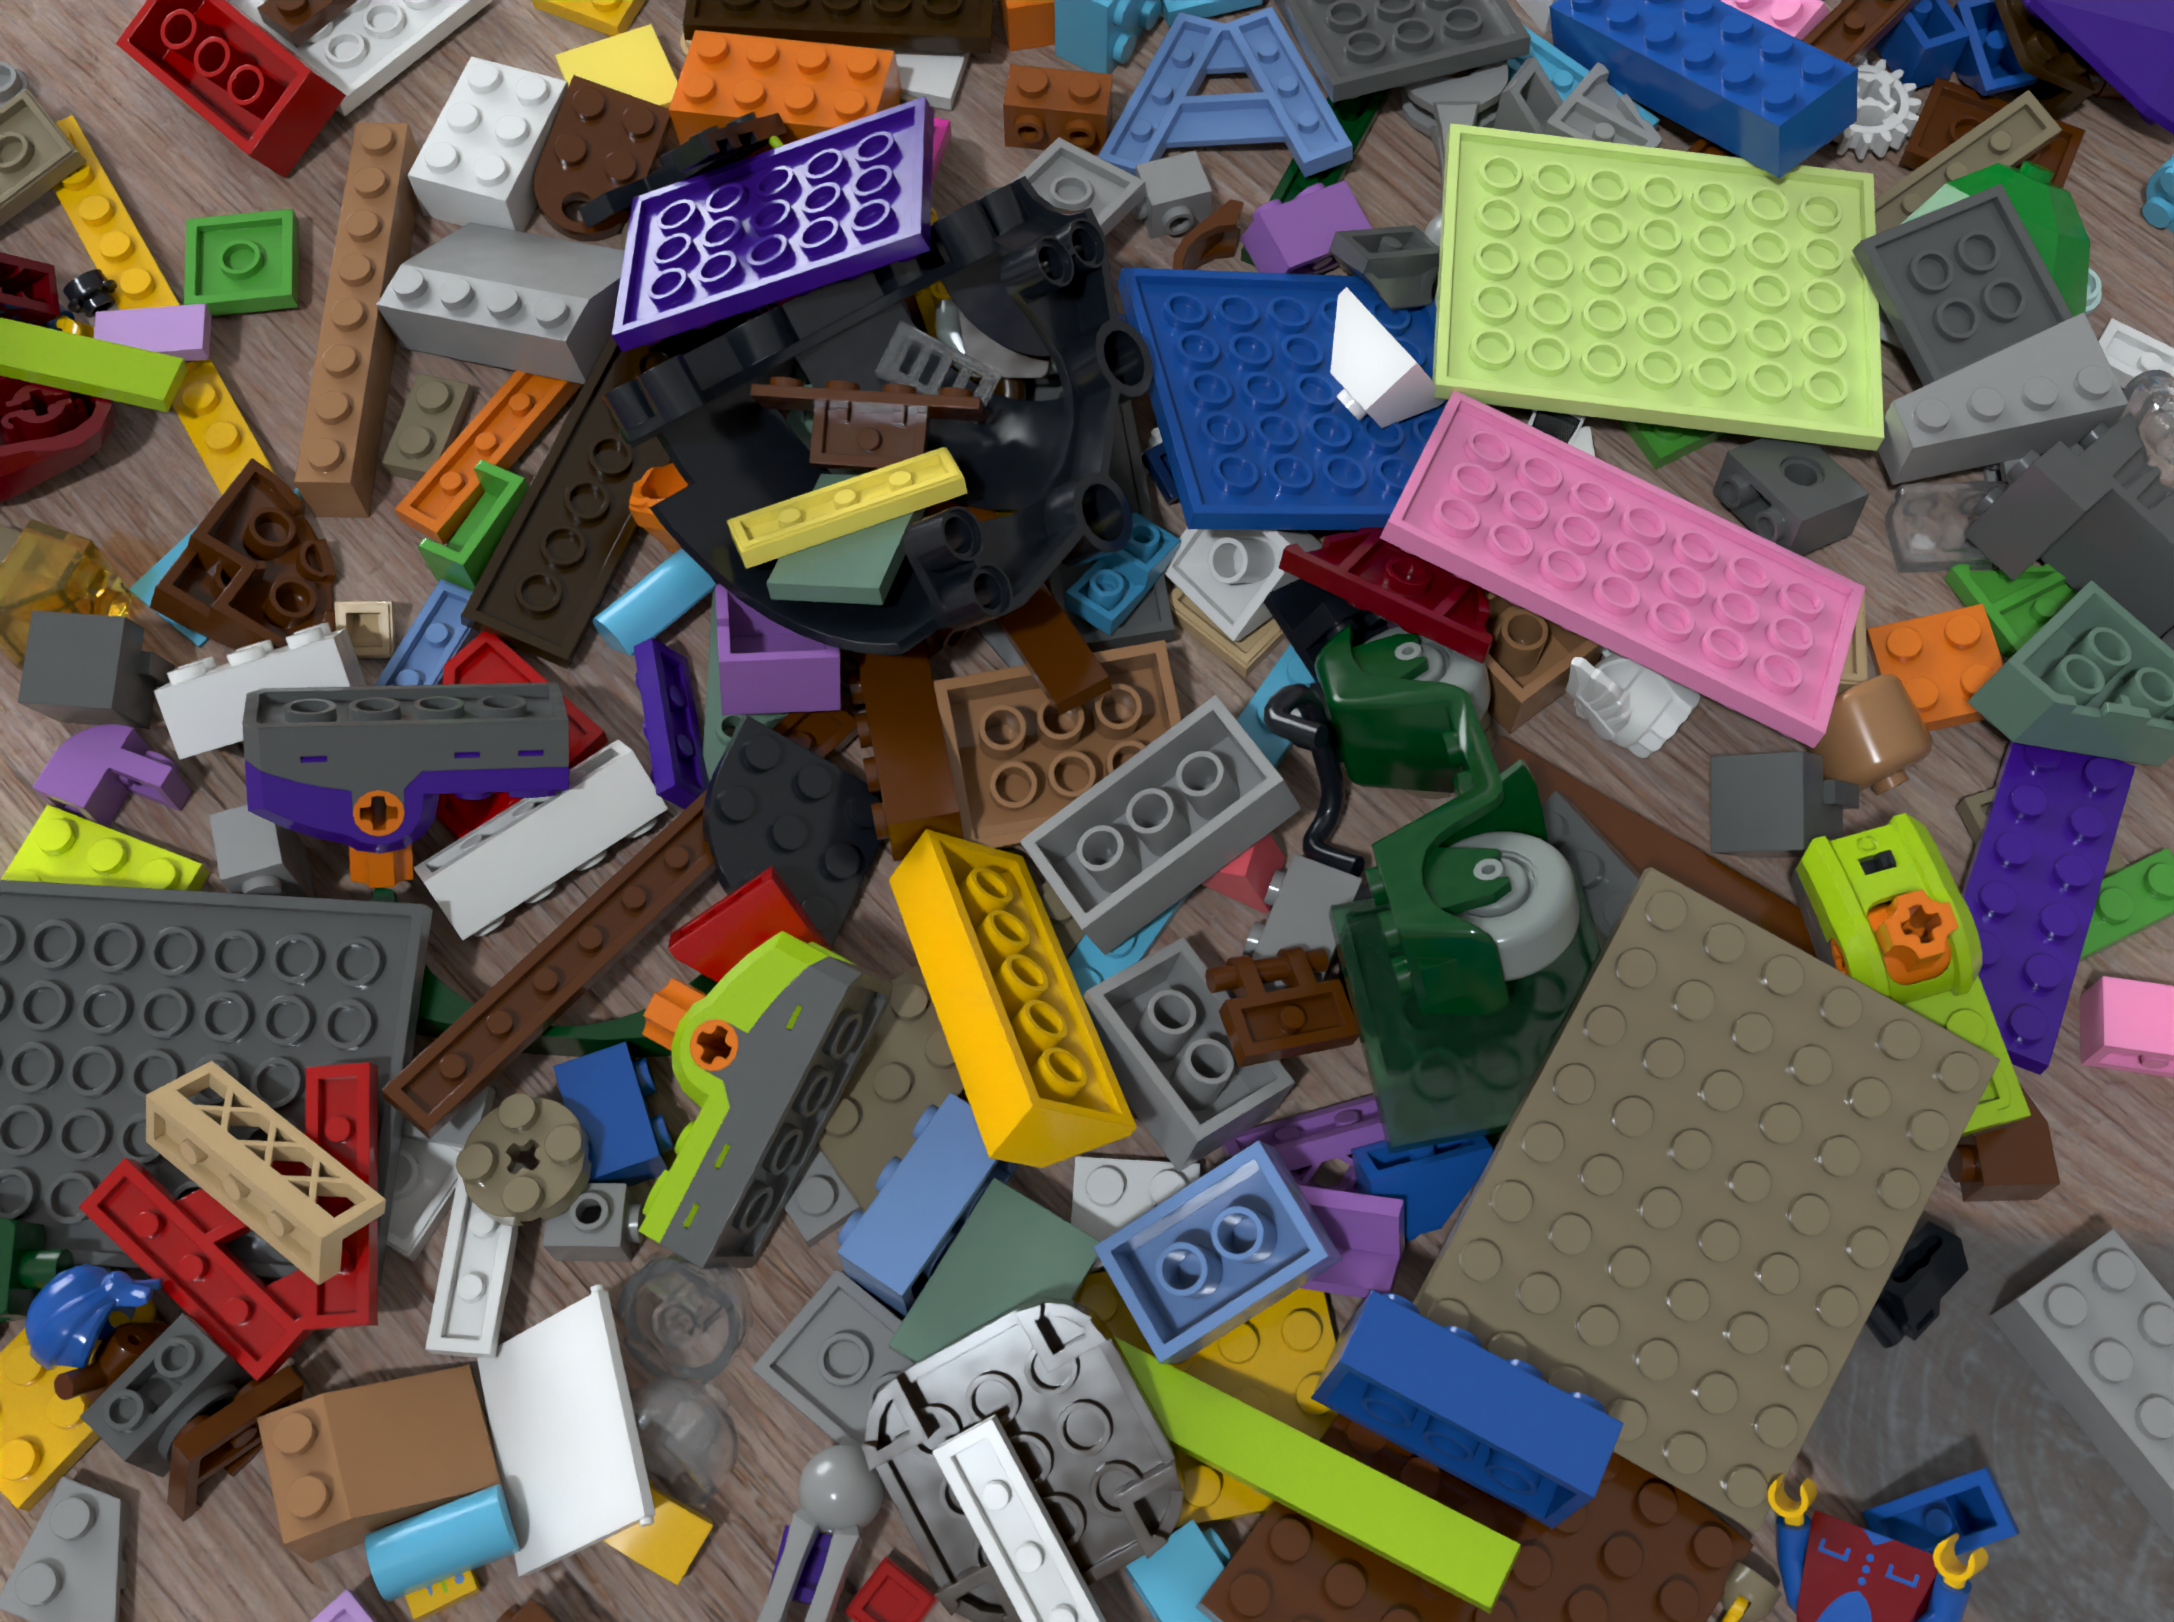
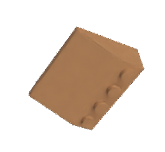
M1165 640L1094 652L1093 654L1110 678L1112 689L1061 716L1052 706L1026 665L933 681L960 811L963 839L996 849L1022 845L1020 840L1180 722L1181 715Z

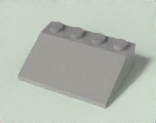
M468 223L402 263L376 306L402 348L585 384L612 333L625 250Z

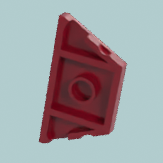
M1364 527L1355 533L1342 532L1325 536L1321 549L1305 552L1297 543L1287 545L1284 548L1279 569L1345 599L1354 608L1371 611L1398 624L1401 629L1410 634L1422 635L1482 664L1486 660L1493 641L1492 634L1486 633L1485 626L1490 613L1488 599L1484 596L1486 589L1467 580L1460 579L1453 573L1380 539L1385 527Z

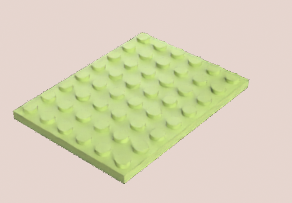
M1450 123L1446 137L1432 375V381L1436 385L1434 398L1449 400L1454 390L1490 405L1877 451L1884 440L1879 301L1852 252V249L1861 240L1876 235L1874 174L1797 165L1784 176L1778 178L1743 158Z

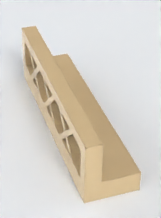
M213 1061L146 1095V1143L318 1285L340 1272L342 1240L385 1214L386 1199ZM210 1087L225 1099L224 1106L194 1105L187 1098ZM230 1126L260 1127L268 1134L267 1141L238 1140L229 1133ZM273 1160L303 1162L312 1169L311 1176L281 1175L272 1168ZM317 1196L347 1197L355 1206L334 1218L316 1203Z

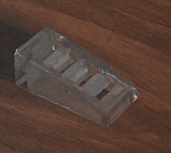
M900 321L875 371L878 377L892 384H904L915 387L917 394L939 395L938 390L953 363L961 367V370L952 387L965 388L972 373L982 377L973 397L981 398L985 407L1003 374ZM911 344L920 347L921 350L907 376L898 370ZM931 354H935L941 357V360L927 386L918 380ZM969 421L975 425L978 424L977 421Z

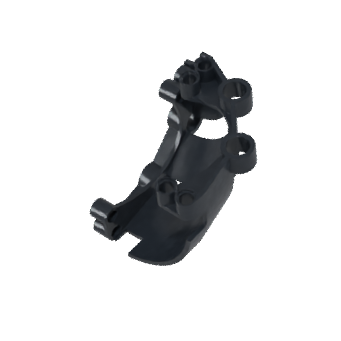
M1026 176L932 223L930 251L921 253L912 260L906 262L897 261L867 271L858 278L836 281L818 287L806 295L797 296L684 355L681 353L601 396L626 444H630L631 448H634L657 436L674 466L688 484L687 487L649 507L656 518L682 549L714 580L766 618L801 636L828 646L867 654H904L939 629L951 628L952 630H957V633L1006 615L1025 605L1060 563L1066 566L1078 567L1120 551L1129 542L1133 528L1132 511L1127 497L1119 485L1109 477V468L1118 406L1141 396L1149 389L1153 377L1151 356L1140 333L1129 323L1118 319L1105 237L1092 209L1070 211L1055 207L1038 195ZM941 280L959 310L987 337L1019 353L1034 356H1051L1063 387L1064 397L1046 401H1025L1005 397L978 386L953 369L933 350L913 324L901 300ZM795 356L813 388H826L827 381L843 380L859 384L862 391L882 392L884 384L913 386L917 389V394L939 395V389L943 387H958L974 392L973 397L981 398L988 410L987 422L931 419L928 452L946 447L965 478L968 493L950 499V501L992 512L1014 514L979 522L968 509L955 506L913 523L907 529L904 537L905 557L883 605L771 599L766 583L779 558L746 569L731 537L727 520L811 492L821 474L832 473L827 468H814L809 463L810 450L798 438L778 409L763 408L750 395L751 384H763L759 377L760 374Z

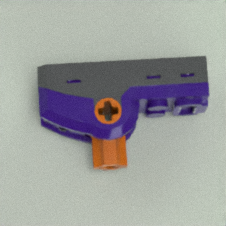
M560 682L263 688L246 694L242 726L248 811L289 830L348 845L350 881L364 883L369 888L395 887L399 882L413 879L412 843L423 837L435 820L439 794L455 793V796L461 799L480 800L490 797L493 792H508L509 797L539 798L556 795V791L569 790V722Z

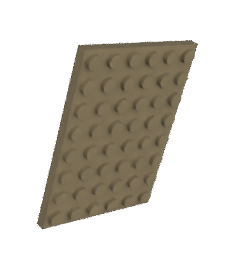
M1652 867L1646 868L1413 1304L1419 1309V1315L1442 1327L1455 1326L1470 1332L1479 1339L1483 1349L1504 1360L1517 1359L1532 1365L1542 1373L1545 1382L1566 1393L1578 1392L1596 1399L1605 1407L1606 1414L1624 1423L1613 1452L1758 1533L1771 1508L1767 1496L1770 1485L1782 1473L1783 1482L1788 1475L2000 1059Z

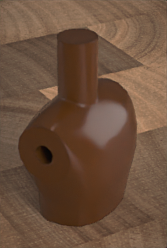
M162 1321L151 1323L129 1322L117 1326L102 1340L85 1368H77L59 1374L55 1378L54 1389L57 1396L62 1400H69L80 1396L83 1403L90 1407L169 1325Z

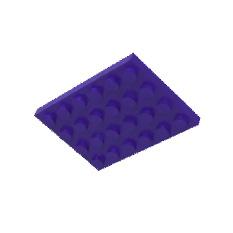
M926 96L634 197L611 335L622 352L642 345H654L664 338L691 329H703L715 321L742 312L751 313L761 309L764 305L794 295L803 296L818 287L843 279H855L867 271L897 261L906 262L914 259L921 253L930 251L934 112Z

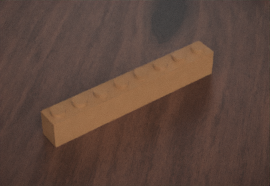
M356 122L294 479L295 485L314 517L369 518L397 341L376 304L400 265L410 258L418 200L408 178V173L420 152L409 123Z

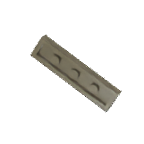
M2030 90L2026 91L1875 198L1876 234L1900 225L1947 182L1996 163L2012 167L2018 166L2055 140L2062 129Z

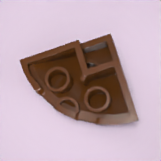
M251 458L192 532L185 550L155 586L149 608L200 635L235 650L271 639L274 649L288 645L286 637L294 635V632L328 622L331 632H333L335 611H333L332 586L336 579L333 558L326 539L318 540L311 525L304 517L305 505L301 499L273 472Z

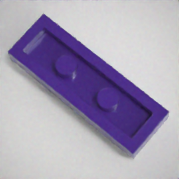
M651 637L633 647L637 667L635 681L641 693L645 718L643 731L648 740L652 763L650 777L656 788V795L685 810L708 789L709 785L688 660Z

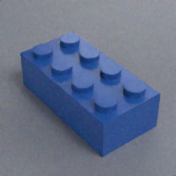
M1374 1290L1370 1292L1343 1328L1311 1399L1552 1529L1595 1498L1623 1427V1422L1606 1414L1605 1407L1596 1399L1578 1392L1566 1393L1545 1382L1542 1373L1532 1365L1517 1359L1504 1360L1483 1349L1479 1339L1470 1332L1455 1326L1442 1327L1419 1315L1420 1311L1417 1306L1406 1298L1392 1293L1382 1295Z

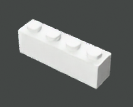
M617 739L569 770V790L556 791V795L548 797L523 798L415 866L414 870L463 941L472 934L475 937H479L493 931L505 920L504 914L522 902L534 903L546 897L555 889L557 885L555 881L575 868L581 871L594 866L606 856V848L625 836L627 838H634L647 832L656 824V816L666 811L668 807L663 799L656 795L655 786L633 750Z

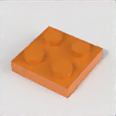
M1983 604L1867 628L1866 642L1877 676L1892 674L1902 681L1928 731L1986 720L1967 701L2004 664Z

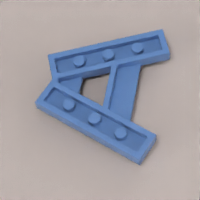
M1269 7L1228 23L1179 12L1098 157L1136 176V165L1161 159L1166 148L1285 142L1303 176L1308 177L1353 160V145L1273 7ZM1246 72L1256 90L1253 93L1195 96L1207 74Z

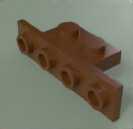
M772 377L770 378L769 385L751 384L750 393L763 408L814 411L809 463L814 468L874 471L927 453L931 419L987 422L988 410L981 398L973 397L974 392L958 387H943L939 389V395L917 394L915 387L904 384H884L882 392L862 391L859 384L843 380L827 381L826 388L804 387V382L799 379Z

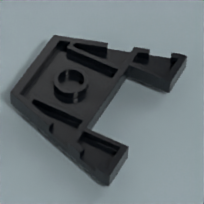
M751 112L731 121L726 127L719 128L718 125L695 134L681 146L661 155L658 159L662 167L640 180L605 192L578 210L589 229L605 222L607 218L619 211H631L632 201L636 196L743 160L770 144L769 139L771 136L780 138L788 133L779 113L757 118L755 112Z

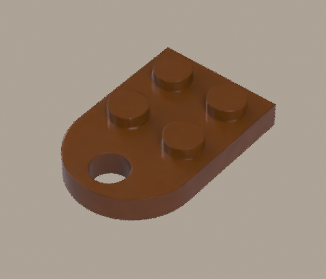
M573 75L534 174V192L537 204L547 223L562 235L579 241H600L620 233L629 220L631 211H619L607 218L605 222L589 229L584 221L576 222L568 219L564 215V211L574 201L589 203L605 192L640 180L653 173L672 125L669 109Z

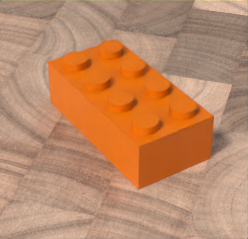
M695 30L669 107V113L680 146L689 141V138L705 129L716 125L719 128L726 127L731 121L748 113L755 112L757 118L779 113L788 131L779 139L786 145L900 105V97L903 92L893 50ZM768 144L746 158L769 151L773 148L770 144Z

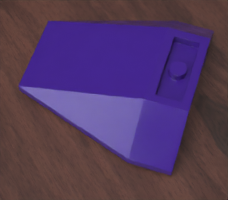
M2022 0L2027 11L2035 18L2042 19L2135 107L2143 121L2150 126L2158 124L2174 135V0Z

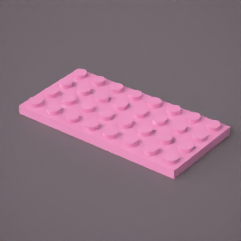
M1454 390L1380 536V539L1399 547L1409 554L1418 556L1453 573L1460 579L1467 580L1514 605L1521 606L1560 625L1567 631L1583 636L1621 657L1628 658L1677 684L1684 685L1721 703L1728 709L1746 715L1778 731L1780 734L1791 737L1812 748H1815L1826 734L1866 588L1843 575Z

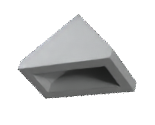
M1535 56L1526 59L1502 91L1494 129L1543 134L1547 120L1563 103Z

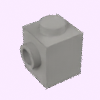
M1196 150L1136 165V177L1145 181V196L1131 211L1135 220L1143 219L1150 239L1168 234L1178 235L1184 233L1189 229L1195 228L1210 216L1212 189Z
M587 1183L582 1194L570 1208L561 1215L545 1221L543 1247L555 1261L631 1262L633 1242L641 1243L644 1234L638 1231L645 1219V1215L642 1213L644 1205L637 1204V1199L627 1184Z

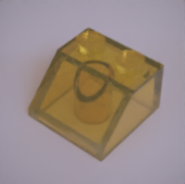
M30 519L0 565V650L17 669L23 671L32 610L127 617L130 603L134 596L92 540Z

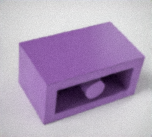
M1344 180L1328 187H1324L1323 183L1314 184L1299 193L1295 199L1283 204L1279 199L1265 203L1252 214L1254 220L1240 239L1259 273L1317 275L1340 266L1329 252L1336 231L1372 229L1347 182Z

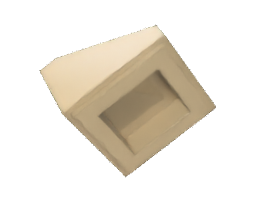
M346 600L335 602L336 631L347 628L357 658H391L396 651L394 601Z

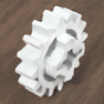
M1864 55L1854 65V67L1858 68L1857 121L1828 143L1831 141L1838 143L1837 154L1843 155L1848 148L1855 149L1858 159H1864L1867 150L1872 149L1881 158L1885 156L1889 146L1898 150L1902 147L1905 138L1910 137L1919 118L1917 112L1921 106V100L1912 98L1917 88L1915 83L1902 84L1900 82L1904 74L1902 69L1889 73L1885 70L1886 60L1881 59L1875 66L1868 65Z

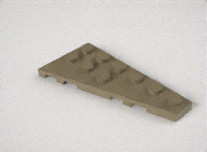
M1047 881L1039 886L1037 891L1064 955L1068 959L1085 933ZM919 964L890 982L893 984L891 1000L816 1144L858 1204L859 1209L864 1213L879 1193L875 1189V1184L885 1166L895 1156L903 1160L917 1140L912 1137V1133L925 1110L932 1104L940 1107L950 1092L960 1099L966 1094Z

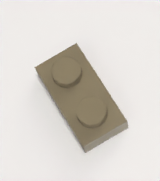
M418 373L381 462L387 475L419 481L460 434L475 396L469 383Z

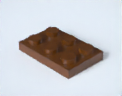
M1936 77L1899 164L1916 170L2004 108L2009 102L1989 95L1982 96L1973 89ZM2054 119L2062 129L2058 137L2025 161L2035 163L2054 172L2055 174L2050 182L2063 188L2086 130ZM2022 162L2021 164H2019L2018 166H2016L2015 168H2019V169H2020L2021 166H2022V164H2023V162Z

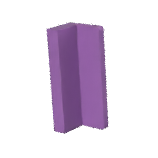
M1298 1185L1343 1258L1341 1262L1300 1288L1367 1298L1372 1290L1382 1295L1392 1293L1405 1250L1404 1200Z

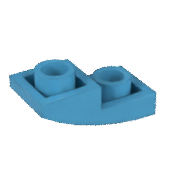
M1136 512L1132 514L1133 528L1131 538L1125 548L1100 558L1065 595V608L1109 636L1148 593L1176 554L1181 543L1179 538Z

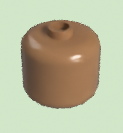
M1882 674L1837 694L1826 734L1815 748L1805 746L1809 753L1823 756V780L1835 779L1858 784L1859 792L1872 786L1876 796L1910 780L1905 770L1919 763L1930 754L1933 740L1902 681L1895 675Z

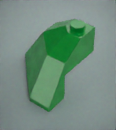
M2024 161L2020 169L1996 163L1945 183L1901 223L1903 224L2002 184L2073 317L2083 312L2086 314L2090 240L2071 193L2050 182L2055 173L2045 167L2029 161Z

